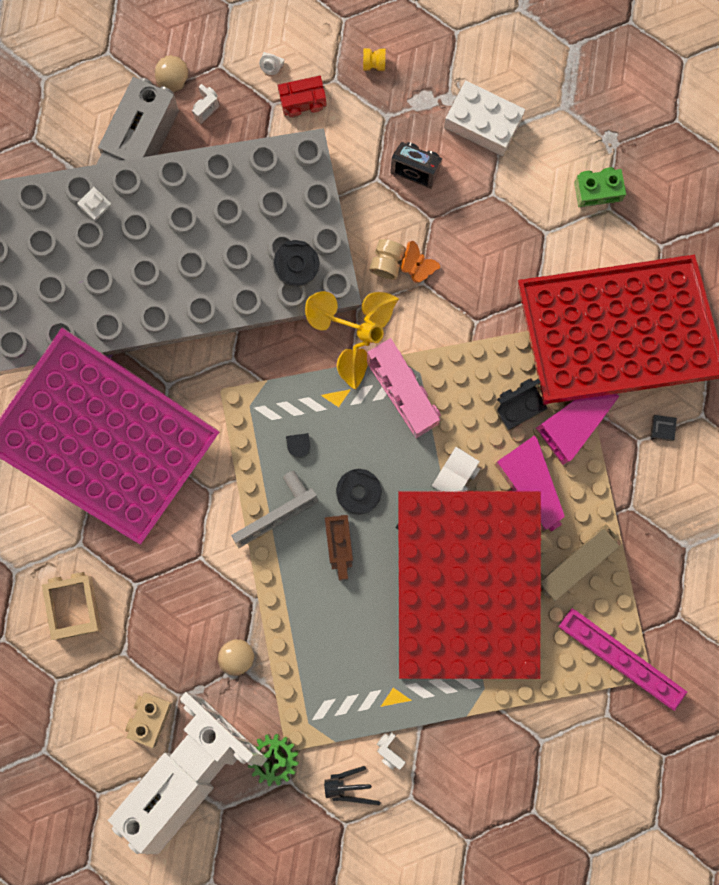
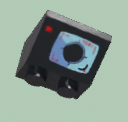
M401 142L392 156L390 173L432 189L443 158L439 157V154L436 152L423 151L413 143L407 142L406 144Z

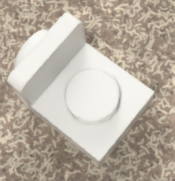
M202 84L198 88L204 99L198 100L192 110L194 119L200 125L219 108L216 92Z

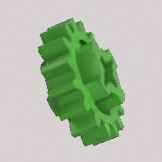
M270 734L265 735V741L261 738L257 739L259 746H254L259 751L266 745L271 744L269 751L262 753L267 758L263 764L266 773L259 765H248V768L255 769L252 773L253 777L260 776L259 783L266 779L268 786H271L274 781L277 786H280L282 778L288 782L290 780L288 774H296L297 771L293 766L299 765V761L294 760V757L299 752L292 751L295 744L288 745L287 736L280 740L279 734H275L273 739ZM281 747H283L286 750L288 756H285L282 753ZM273 754H275V758L279 760V762L275 763L274 765H272V761L269 760V757L273 756ZM279 767H287L282 774L276 775Z

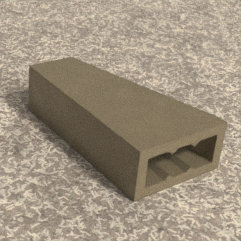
M605 524L541 580V591L547 598L550 599L552 597L556 601L620 547L621 540Z

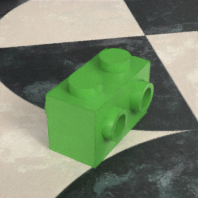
M609 167L595 173L590 170L583 171L577 175L574 181L578 208L622 202L626 196L622 169L615 170V168Z

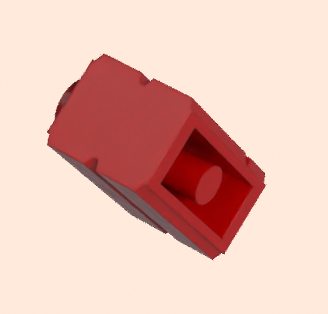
M321 75L277 84L284 116L297 117L302 114L301 112L310 110V112L315 113L323 110V107H327Z

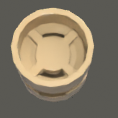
M380 239L375 251L377 257L373 258L369 271L385 279H397L401 267L398 263L404 258L405 246L395 241Z

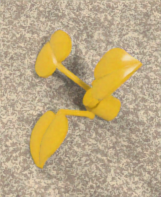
M326 291L317 292L309 296L306 301L305 315L309 324L317 330H327L332 320L357 329V336L363 341L354 345L353 350L345 349L342 351L337 361V371L340 377L352 389H357L368 366L367 351L360 347L369 346L370 342L379 343L384 335L383 327L389 322L393 309L399 299L385 292L368 294L361 306L362 312L366 315L364 317L366 323L357 325L334 317L338 309V303L332 293Z

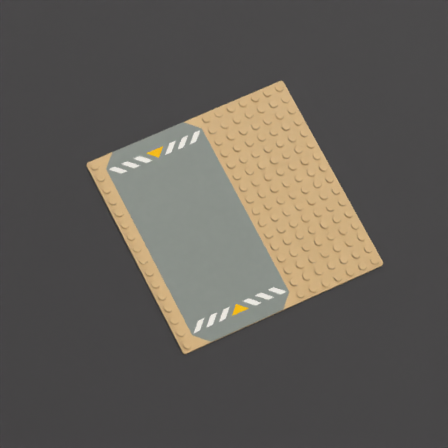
M528 331L403 354L402 356L408 367L414 372L418 384L426 390L428 394L427 399L430 404H434L441 414L439 425L418 438L414 437L369 366H367L365 375L357 389H352L340 377L337 367L223 388L221 390V399L245 527L295 498L283 479L291 471L296 472L307 491L311 488L313 489L318 499V503L248 543L283 738L288 737V745L295 744L292 751L633 684V681L558 627L571 608L649 663L597 427L575 457L562 465L536 427L574 400L546 404L548 408L546 411L509 431L505 429L494 409L500 394L509 389L513 392L520 387L519 384L527 379L532 378L533 381L538 379ZM539 385L538 388H537V390H538L539 394H540L541 397H542L541 390H540V385ZM309 433V453L303 458L291 456L288 452L286 436ZM535 435L565 516L560 520L562 525L552 532L549 529L544 532L541 530V580L605 524L621 540L620 547L556 601L552 597L550 599L547 598L541 591L540 679H399L398 529L395 528L398 524V491H436L431 486L455 447L480 461L477 467L481 468L474 480L469 478L465 484L468 487L467 491H513L495 466V463ZM354 469H365L373 473L380 482L382 489L381 499L376 508L362 515L351 514L344 510L336 496L338 481L342 475ZM359 485L352 489V494L356 498H361L366 493L364 487ZM348 515L353 556L352 567L347 568L348 580L339 581L338 569L332 570L329 560L325 517Z

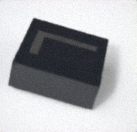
M653 415L650 438L674 441L677 418Z

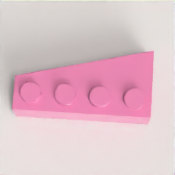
M389 338L368 351L367 364L414 437L418 438L439 425V417L441 416L439 410L434 404H430L427 399L428 394L426 390L418 384L414 372L406 364L393 340Z

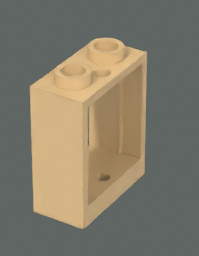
M85 572L71 574V579L62 580V577L48 579L47 584H42L51 640H60L102 631L92 576H85ZM83 583L90 623L58 629L51 590Z

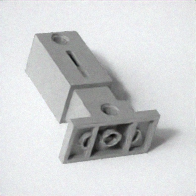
M132 77L98 146L101 156L96 165L158 155L179 112L173 92L163 86L161 88L154 86L148 79Z

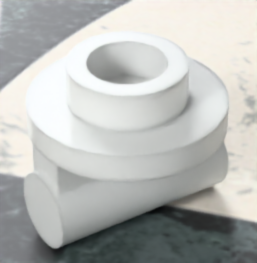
M264 52L259 65L264 73L275 75L283 67L285 59Z

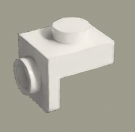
M391 732L388 736L385 733L376 744L379 746L377 752L384 757L382 762L393 770L396 767L400 770L406 762L388 748V745L396 735Z

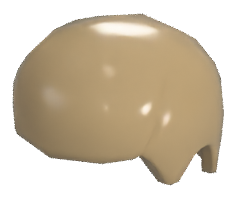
M172 55L161 58L155 68L157 85L160 88L161 86L166 87L172 92L181 90L184 87V83L188 78L186 63L179 57Z
M234 639L221 647L217 660L220 669L227 675L240 676L253 665L255 655L252 647L246 641Z

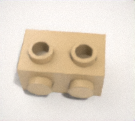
M148 692L143 693V696L139 695L134 705V709L137 710L134 719L130 718L125 728V731L128 732L126 738L151 748L156 747L173 702Z

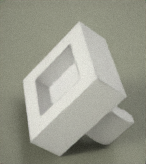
M93 187L77 203V206L95 222L111 206V203Z

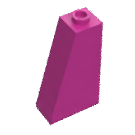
M612 394L574 400L536 427L562 465L575 457L617 401L619 395Z
M534 435L498 460L495 466L513 491H541V530L544 532L549 529L552 532L562 525L560 520L565 516L539 442Z

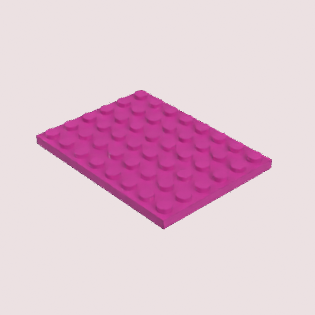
M62 327L0 416V459L141 545L220 432Z

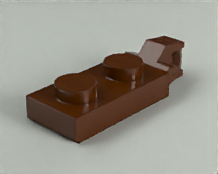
M348 515L325 517L329 560L332 570L338 569L339 581L348 580L347 568L352 567L353 562Z

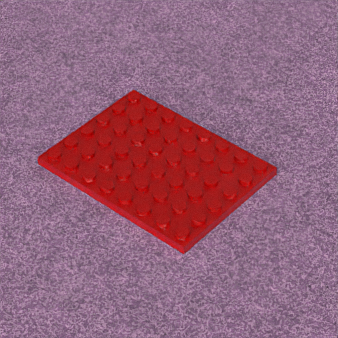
M695 254L518 280V289L537 376L541 381L540 390L544 404L719 379V339Z
M398 491L399 679H540L541 491Z

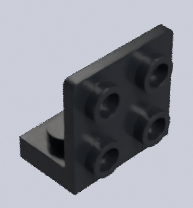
M532 378L527 379L519 384L520 387L513 392L509 389L499 395L494 409L507 431L548 409L537 390L541 383L539 378L534 381Z

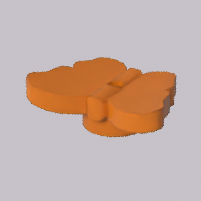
M415 241L407 243L404 258L402 259L401 271L404 273L408 272L415 283L422 282L428 278V275H432L434 271L440 269V264L437 261L425 259L423 254L420 255L419 247Z

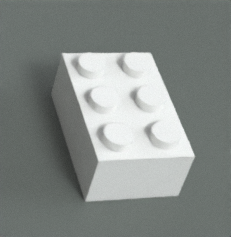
M465 80L446 116L444 128L504 156L523 119L525 109Z

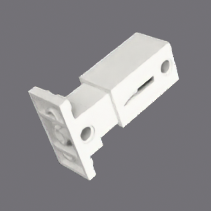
M185 692L180 698L185 704L183 708L194 717L184 729L188 735L172 754L164 753L108 819L113 825V832L121 838L124 837L129 842V848L136 854H159L212 791L214 787L210 782L225 764L233 765L238 759L243 764L248 763L251 766L253 764L262 766L267 760L254 745L200 696Z

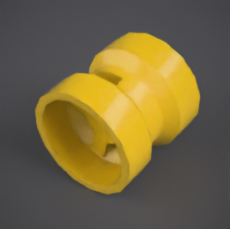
M363 48V71H370L372 68L378 71H385L386 49L379 48L377 51L372 52L370 48Z

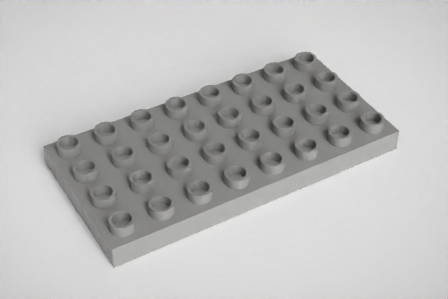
M324 128L0 180V375L32 370L62 327L102 354L108 356L307 319L305 315L306 301L309 296L320 291L330 292L335 296L338 303L336 313L356 310L362 305ZM93 187L111 203V206L95 222L77 206V203ZM287 241H305L318 253L320 261L319 271L314 279L305 286H288L280 281L274 272V255L279 247Z

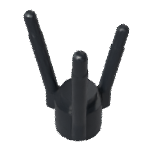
M365 766L340 774H332L331 779L324 780L325 797L332 798L333 801H347L369 805L381 804L377 800L343 796L345 791L371 789V784L345 785L344 780H339L366 770Z

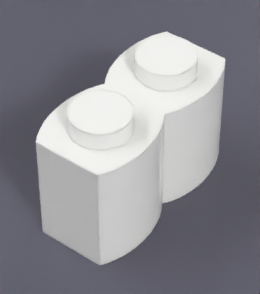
M455 447L431 488L436 491H467L468 487L465 484L469 478L474 480L481 468L477 467L480 461Z

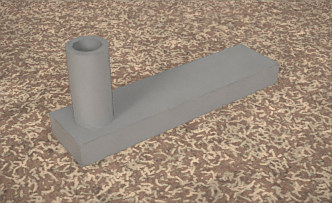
M291 471L283 477L295 498L232 534L231 536L238 549L318 503L317 495L311 488L307 491L295 471Z

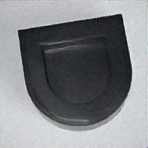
M309 433L286 436L287 448L291 456L303 458L309 453Z

